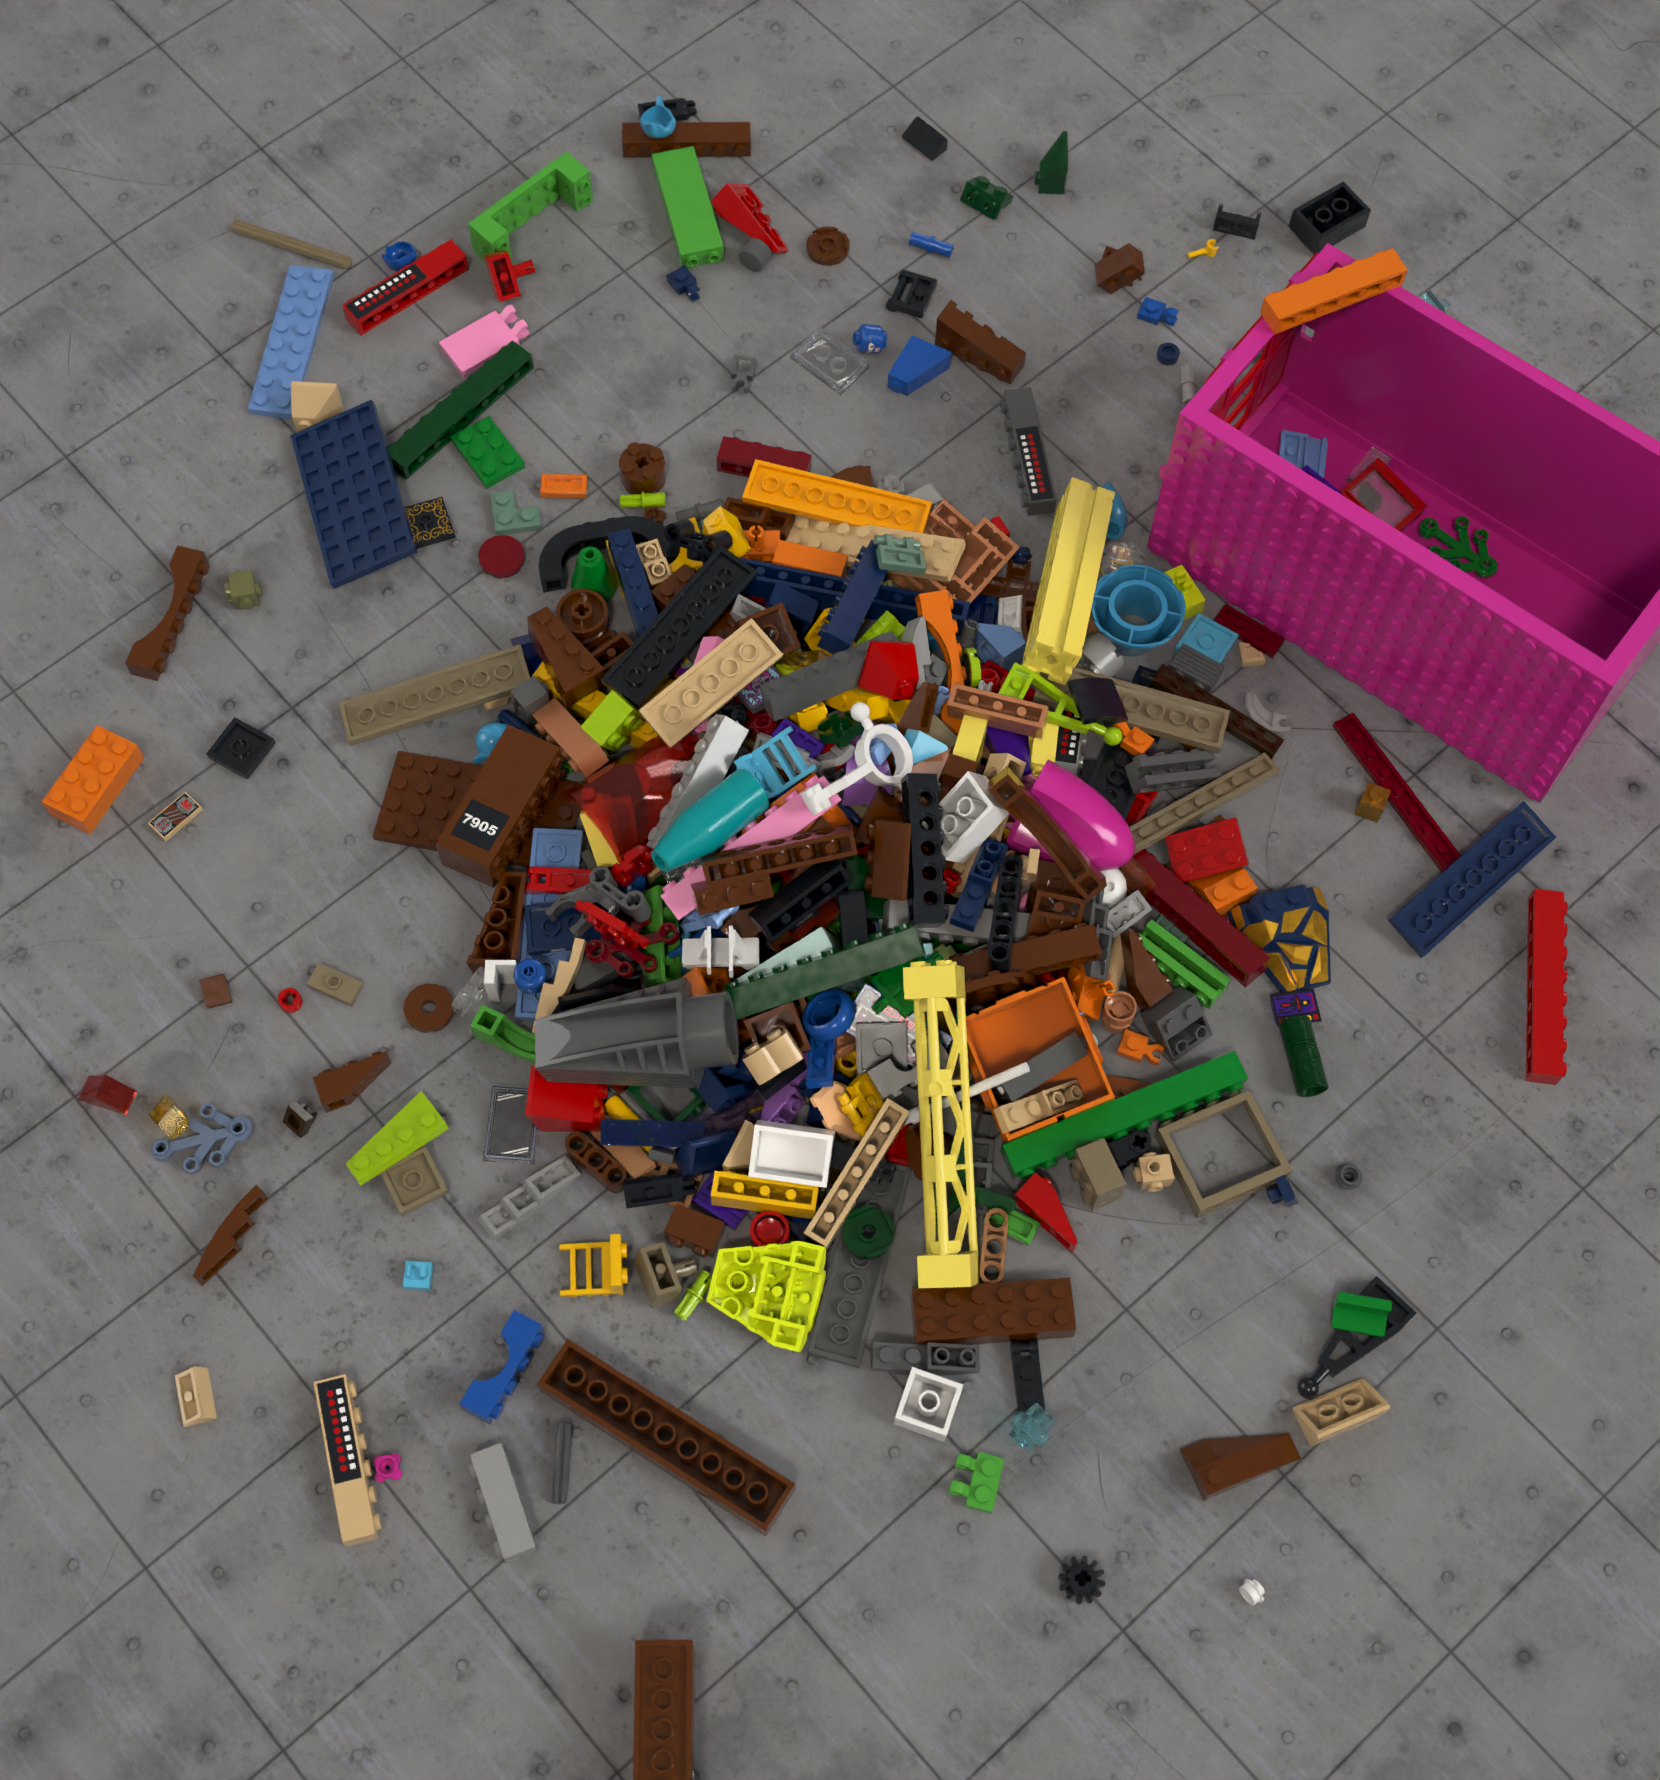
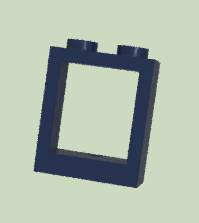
M712 1067L704 1068L700 1088H695L714 1113L742 1106L757 1090L751 1080L744 1082L733 1078L731 1075H722L714 1072Z

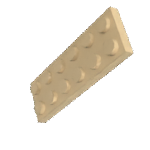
M751 618L643 706L639 713L666 745L672 749L779 661L783 654Z

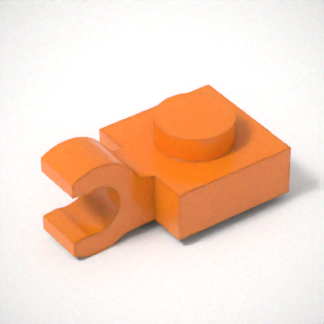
M1126 722L1113 724L1114 727L1121 730L1123 735L1120 747L1132 755L1145 754L1153 745L1155 739L1136 726L1130 730Z

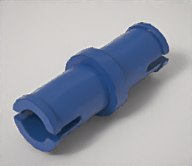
M912 231L909 239V245L925 249L927 253L935 252L948 258L951 257L954 244L938 240L935 236L928 237Z

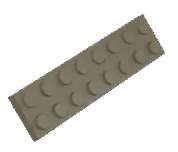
M521 644L338 703L347 740L350 746L509 696L512 689L531 677Z
M1077 667L1072 669V674L1066 685L1048 680V674L1041 672L1040 676L1071 698L1072 695L1068 687L1069 680L1082 678L1112 679L1128 717L1126 723L1129 729H1133L1136 726L1147 734L1218 754L1220 752L1230 710ZM1036 688L1033 702L1057 708L1059 704L1057 701Z

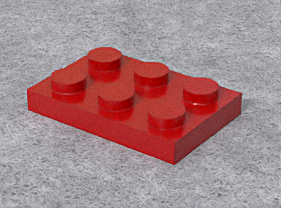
M1237 817L1165 837L1174 874L1183 883L1249 865Z

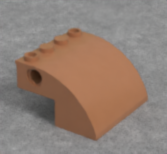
M943 499L929 515L924 534L964 539L966 547L950 583L886 573V576L901 589L922 593L947 590L948 596L951 595L953 599L968 601L971 604L1020 547L986 517L975 526Z

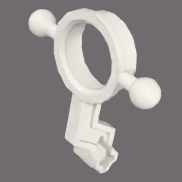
M863 702L855 703L851 707L850 712L851 717L855 721L861 722L864 728L862 737L857 742L855 748V761L858 767L823 788L817 783L800 793L813 816L831 806L829 797L849 787L862 777L874 785L898 786L901 791V779L912 771L913 756L908 741L901 732L892 726L884 724L874 726L869 718V706ZM874 737L884 741L892 750L896 763V770L893 776L883 774L873 764L869 747Z

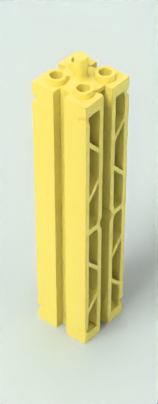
M1074 477L1071 478L1065 490V495H1062L1056 508V515L1052 525L1024 650V659L1021 664L1037 674H1040V672L1048 674V680L1062 685H1066L1072 674V669L1076 667L1082 656V647L1085 642L1113 506L1112 501L1115 496V492L1099 486L1093 490L1092 484Z

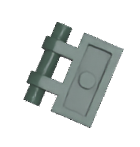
M890 534L874 536L873 543L879 545L876 549L879 569L924 574L926 563L923 550H919L921 546L920 541H915L911 537L894 538Z

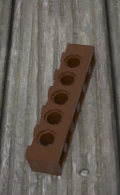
M849 823L712 853L702 857L701 862L707 887L858 855L853 829Z

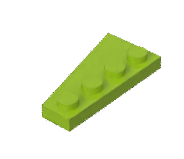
M420 1091L345 1164L361 1186L449 1128L424 1093Z

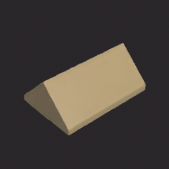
M1363 1377L1292 1407L1310 1447L1382 1417L1390 1409V1405Z

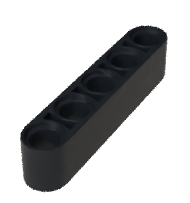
M1007 855L1000 862L988 944V967L990 971L999 970L1000 973H1006L1012 963L1023 883V861L1017 855ZM998 956L1004 957L1003 959H995Z

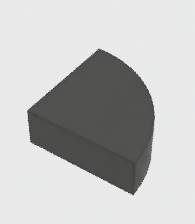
M661 1144L649 1149L648 1158L667 1164L674 1162L675 1151Z

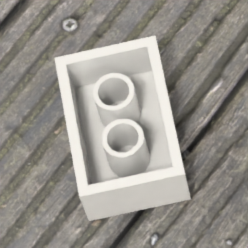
M968 771L939 803L943 812L942 820L940 821V831H943L944 834L941 854L945 857V860L964 864L1009 815V812L988 791L989 780L984 775ZM923 821L920 825L925 831H928V825Z

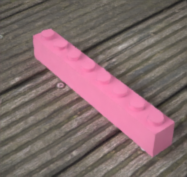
M815 775L804 785L808 789L819 783L821 788L830 783L824 775L820 778ZM795 790L784 798L786 803L780 808L776 805L764 813L766 817L759 823L754 820L744 828L745 834L739 838L735 835L723 845L726 848L722 851L795 836L841 802V798L837 793L829 797L831 806L813 816L800 793ZM693 865L683 873L685 878L680 882L676 883L673 880L662 888L665 892L661 895L662 899L679 921L696 909L690 884L706 881L702 865L699 868Z

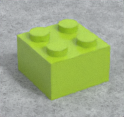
M612 690L581 725V728L600 746L615 752L627 743V737L630 733L637 731L644 721L639 710L621 694Z

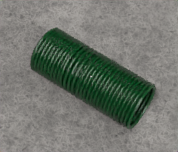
M1305 1015L1287 1018L1280 1022L1278 1027L1296 1093L1299 1097H1312L1327 1091L1329 1084L1324 1072L1310 1017Z

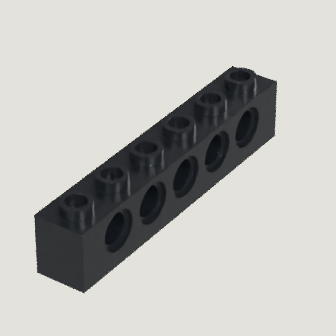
M907 773L901 779L903 820L911 824L907 888L909 925L916 924L917 928H939L948 918V908L944 905L947 885L946 881L943 880L942 873L945 869V857L941 855L944 834L943 831H940V821L942 820L943 812L938 800L941 794V783L937 782V774ZM918 796L926 799L927 806L920 804ZM920 821H924L928 825V831L920 827ZM921 845L929 849V856L922 853ZM922 870L930 873L931 881L923 877ZM924 895L932 899V906L924 902Z

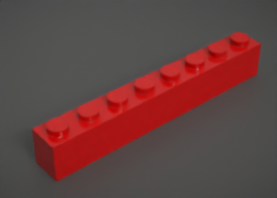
M1534 889L1528 898L1526 1081L1556 1085L1562 1077H1565L1567 1072V1063L1563 1062V1053L1567 1049V1039L1563 1038V1030L1567 1026V1016L1564 1015V1007L1567 1003V992H1564L1567 969H1564V961L1567 958L1568 950L1567 946H1564V938L1567 936L1568 926L1564 924V916L1567 913L1568 903L1564 901V892Z

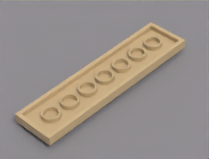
M797 515L787 540H785L787 542L848 555L847 566L852 567L854 561H860L856 557L861 547L867 548L875 535L883 536L884 534H890L894 538L901 539L903 537H911L913 540L920 541L921 543L919 550L924 552L926 571L923 575L890 570L887 573L950 583L966 547L964 539L871 525L862 527L849 526L848 523L836 525Z

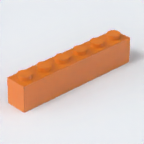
M1393 248L1379 251L1363 260L1358 259L1342 268L1337 267L1329 273L1321 276L1316 275L1308 281L1293 284L1287 289L1268 294L1264 297L1260 313L1275 335L1403 285L1408 269Z

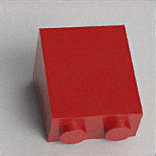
M531 1066L525 1115L541 1132L600 1131L601 1123L605 1119L603 1102L608 1094L607 1084L547 1082L541 1073L538 1072V1069H535V1066Z

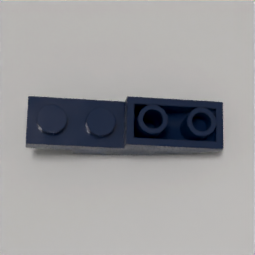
M987 838L981 844L949 924L974 932L996 882L1000 862L1005 857L1008 849L1007 844Z

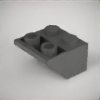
M1180 986L1140 1013L1148 1033L1157 1044L1164 1047L1165 1054L1173 1062L1213 1035L1196 994Z

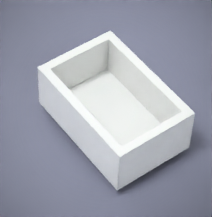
M757 1120L754 1127L748 1177L826 1188L829 1182L835 1130Z

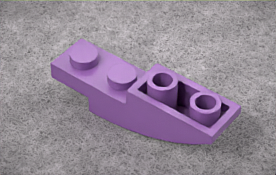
M808 1050L805 1052V1054L803 1055V1059L801 1060L806 1068ZM807 1069L765 1101L760 1120L786 1124L791 1122L806 1103L802 1097L803 1095L798 1093L797 1089L799 1088V1083L806 1079Z

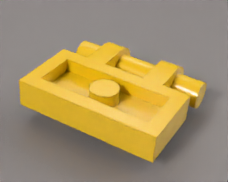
M866 1072L858 1074L846 1087L851 1096L850 1098L846 1092L837 1095V1099L841 1103L840 1109L844 1114L848 1115L853 1123L851 1127L855 1133H859L861 1138L864 1137L868 1130L867 1127H870L884 1104ZM856 1107L859 1109L860 1113L862 1114V1117L859 1115L858 1111L856 1110Z

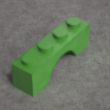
M482 1005L470 1025L473 1037L535 1065V1035L515 1025L504 1014Z

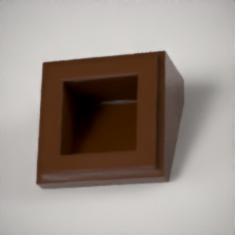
M224 974L199 980L207 1009L232 1003L228 980Z

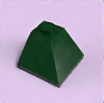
M1067 131L1061 133L1041 160L1039 171H1035L1034 184L1038 185V194H1064L1068 170Z

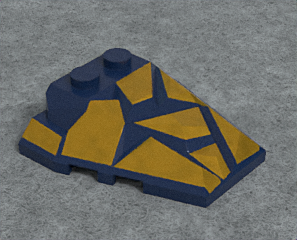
M1298 885L1257 895L1251 898L1249 903L1238 905L1227 912L1230 924L1238 931L1245 933L1253 944L1262 948L1267 956L1270 957L1264 973L1280 993L1313 989L1331 983L1329 909L1320 888H1306L1305 885Z

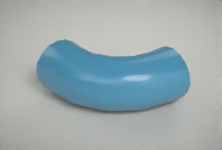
M1108 481L1101 487L1115 492V496L1112 501L1113 506L1106 537L1115 540L1124 534L1128 518L1126 507L1120 495Z

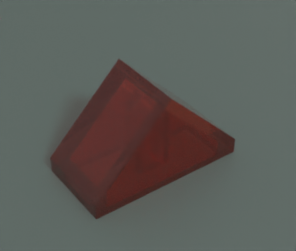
M106 1074L88 1076L78 1100L127 1115L137 1092Z

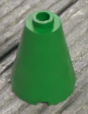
M586 547L579 552L571 579V590H593L599 593L607 603L615 596L617 590L616 576L597 548Z

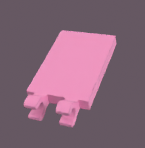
M512 304L506 306L501 314H498L495 310L439 342L441 349L463 377L481 368L485 361L494 357L503 346L509 344L512 340L520 345L519 339L530 334L526 329L528 325L523 319L519 320L512 329L508 327L507 324L513 323L518 319L515 315L516 309Z

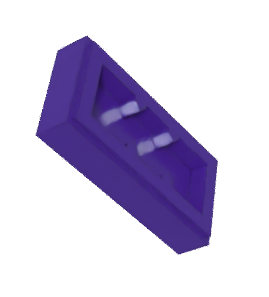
M784 718L770 736L775 737L791 726L793 731L788 736L793 744L809 752V758L816 759L825 748V745L787 718Z

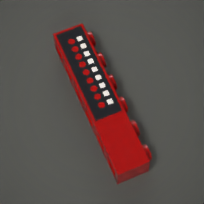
M452 239L444 244H440L436 249L422 255L418 260L404 266L398 272L386 277L380 283L366 289L362 294L343 304L342 307L346 320L362 336L468 271L467 256Z

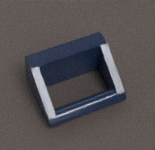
M730 1129L687 1140L674 1157L683 1177H697L712 1173L714 1170H723V1163L735 1142V1131Z

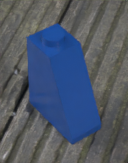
M912 335L888 373L887 388L908 396L948 370L951 366L952 352Z

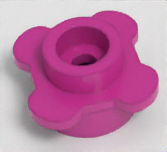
M393 1453L391 1456L379 1455L374 1459L377 1471L375 1479L379 1483H383L387 1479L399 1480L402 1477V1471L399 1468V1462L401 1461L399 1454ZM389 1465L391 1467L390 1470H386V1466Z

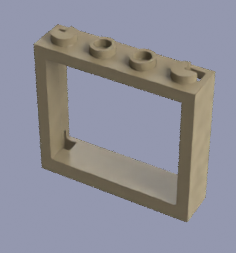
M1250 1090L1241 1093V1091L1234 1092L1227 1097V1100L1220 1103L1218 1100L1207 1104L1204 1110L1197 1113L1195 1110L1189 1111L1178 1121L1168 1120L1162 1123L1157 1130L1155 1138L1163 1154H1170L1173 1173L1196 1218L1277 1184L1275 1179L1283 1175L1288 1179L1293 1172ZM1243 1105L1276 1167L1206 1198H1202L1171 1135Z

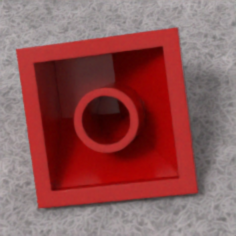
M870 641L857 685L889 699L912 700L919 680L915 645L912 642Z

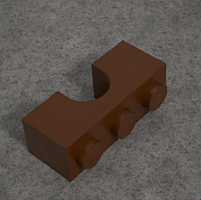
M769 874L707 887L706 881L690 884L699 915L774 897Z

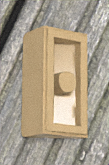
M193 1366L175 1375L183 1426L189 1427L216 1419L217 1414L208 1368Z

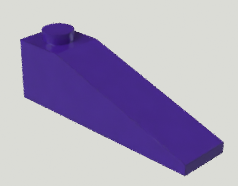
M987 726L985 746L991 754L1009 753L1026 762L1022 776L1031 774L1028 736Z

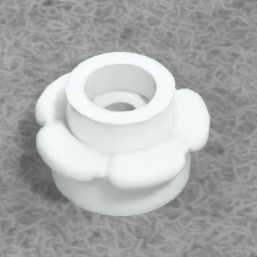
M1245 1579L1243 1585L1239 1587L1242 1597L1252 1606L1258 1602L1262 1603L1264 1601L1262 1595L1265 1593L1262 1585L1255 1579L1252 1581Z

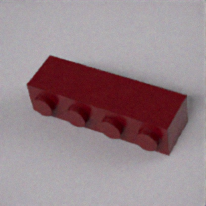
M723 436L717 455L718 472L747 478L750 476L755 459L810 472L812 468L811 454L787 450L779 446L763 445L759 442L744 441L736 437Z

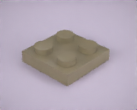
M426 1146L409 1154L380 1173L401 1216L449 1193Z

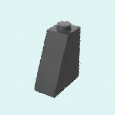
M598 949L595 955H599L602 949ZM617 952L611 954L621 962H629L634 970H636L635 961L624 953ZM584 953L581 967L575 979L576 993L605 987L612 983L619 974L616 969L605 962L600 964L591 963ZM624 967L622 973H626L629 967Z

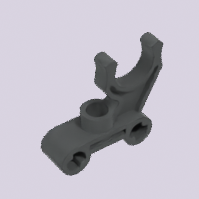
M604 866L596 867L591 871L589 875L591 883L559 896L545 911L549 919L554 922L562 912L574 908L576 902L581 900L584 903L586 901L592 903L614 917L620 911L637 923L648 920L652 913V909L642 892L631 891L627 894L621 892L610 870ZM583 913L579 921L569 929L574 938H581L593 926L585 920L586 915Z

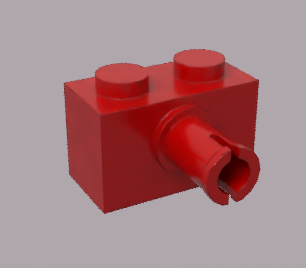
M506 250L484 255L496 299L501 302L521 296L517 278L536 273L535 268L531 267L534 266L532 259L513 265Z

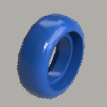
M827 989L816 994L803 1010L802 1024L804 1030L813 1039L825 1042L838 1038L850 1028L855 1019L856 1007L854 1001L846 992L840 989ZM833 1005H840L839 1012L831 1021L824 1025H818V1019L826 1009Z

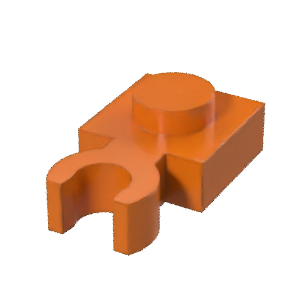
M1125 1029L1116 1055L1138 1063L1144 1057L1147 1058L1150 1064L1159 1065L1161 1059L1154 1057L1152 1053L1158 1052L1163 1054L1164 1047L1160 1044L1148 1045L1149 1037Z

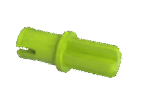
M641 491V494L621 495L619 497L620 507H642V510L652 506L665 507V492L644 493V491Z
M702 1270L692 1286L686 1288L685 1296L674 1310V1314L679 1319L687 1320L697 1304L703 1302L704 1299L702 1297L709 1289L712 1275L708 1277L710 1273Z

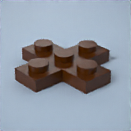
M1009 559L1006 578L994 577L980 592L979 600L999 602V598L1022 595L1023 608L1025 606H1035L1040 582L1029 581L1031 561H1027V564L1019 565L1014 564L1013 560Z

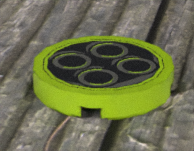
M969 647L963 649L961 666H964L966 670L964 684L965 686L976 688L981 680L980 660L978 657H974L977 650Z

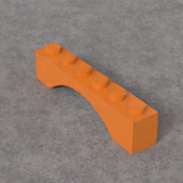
M947 590L918 594L915 597L918 618L925 617L926 628L936 639L943 653L945 663L950 666L947 671L946 688L951 692L953 683L965 686L964 680H966L965 667L961 666L960 663L962 648L961 644L957 643L955 635L958 632L957 622L955 619H952L951 610H953L951 595L948 596ZM947 700L941 707V712L937 717L958 736L962 720L948 716Z

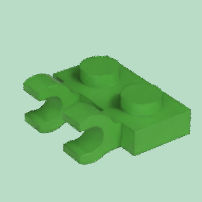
M981 1452L977 1453L976 1459L964 1454H958L954 1467L973 1472L970 1486L952 1480L948 1494L966 1498L965 1507L992 1514L1004 1458Z

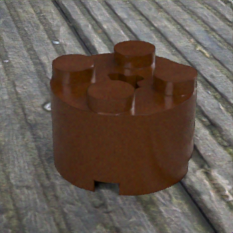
M630 443L619 459L621 482L626 491L632 495L641 494V491H644V493L659 492L666 482L665 459L662 450L646 443Z

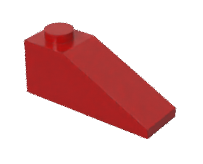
M1034 1173L1014 1195L1016 1205L1029 1217L1040 1222V1226L1072 1253L1076 1249L1078 1241L1059 1197L1053 1188V1184L1045 1176L1042 1175L1040 1177L1037 1173Z

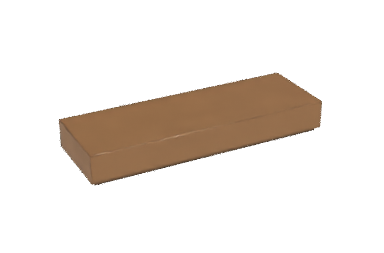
M608 1114L605 1116L604 1122L601 1123L600 1131L589 1132L603 1149L625 1168L626 1173L632 1179L644 1178L656 1168L655 1162L648 1158V1155Z

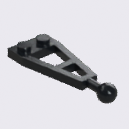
M1377 1276L1359 1295L1392 1301L1391 1312L1386 1320V1324L1391 1328L1385 1331L1383 1338L1376 1337L1365 1346H1362L1349 1332L1337 1330L1317 1362L1321 1367L1311 1377H1305L1299 1381L1297 1390L1303 1398H1314L1319 1392V1384L1328 1374L1334 1378L1398 1334L1416 1314L1406 1302ZM1342 1340L1354 1354L1335 1366L1329 1360V1357L1339 1341Z

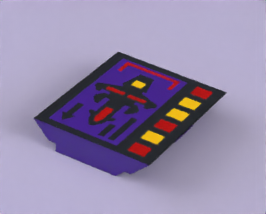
M1314 989L1270 994L1271 1009L1277 1027L1283 1020L1300 1015L1310 1017L1311 1023L1322 1021Z

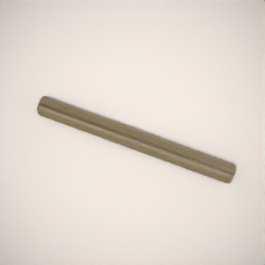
M235 219L231 224L233 232L344 269H349L352 264L351 257L238 219Z

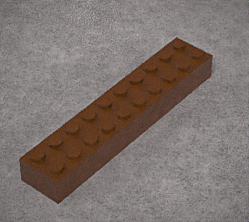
M569 1339L564 1343L537 1383L540 1392L765 1537L795 1491V1483Z

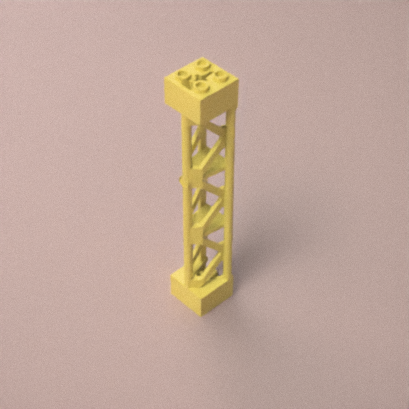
M952 960L936 961V966H931V963L910 962V967L903 968L904 999L914 1001L926 1253L917 1256L919 1288L972 1287L980 1283V1266L976 1226L964 967L957 965V961ZM945 998L957 999L958 1027L949 1003ZM937 1011H943L953 1039L946 1069L941 1070ZM925 1012H927L928 1045H929V1065H930V1070H928L927 1030H926ZM959 1054L961 1080H951ZM952 1085H961L962 1111ZM942 1096L948 1097L957 1122L950 1155H944ZM929 1097H931L934 1155H932V1130ZM964 1138L965 1164H956L962 1139ZM965 1169L967 1195L964 1193L956 1170ZM933 1182L936 1185L938 1241H936V1210ZM946 1182H952L961 1206V1215L955 1240L950 1241L948 1234ZM968 1222L969 1251L958 1253L961 1250Z

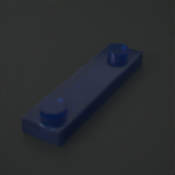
M601 1119L600 1145L682 1147L687 1140L705 1136L706 1122Z

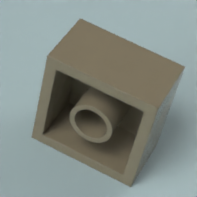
M1102 1138L1075 1149L1069 1172L1074 1182L1078 1181L1082 1189L1080 1190V1195L1085 1205L1089 1204L1093 1211L1120 1200L1126 1182L1105 1139Z

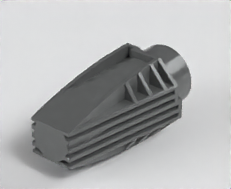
M686 977L535 1020V1069H538V1072L541 1073L547 1082L700 1088L704 1068L736 1065L739 1056L737 1019L729 992L693 995L692 986Z

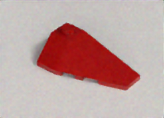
M727 183L710 201L715 207L714 211L718 216L724 218L750 237L763 241L774 253H787V246L779 232L769 225L772 221L771 218L762 212L763 204L748 184Z

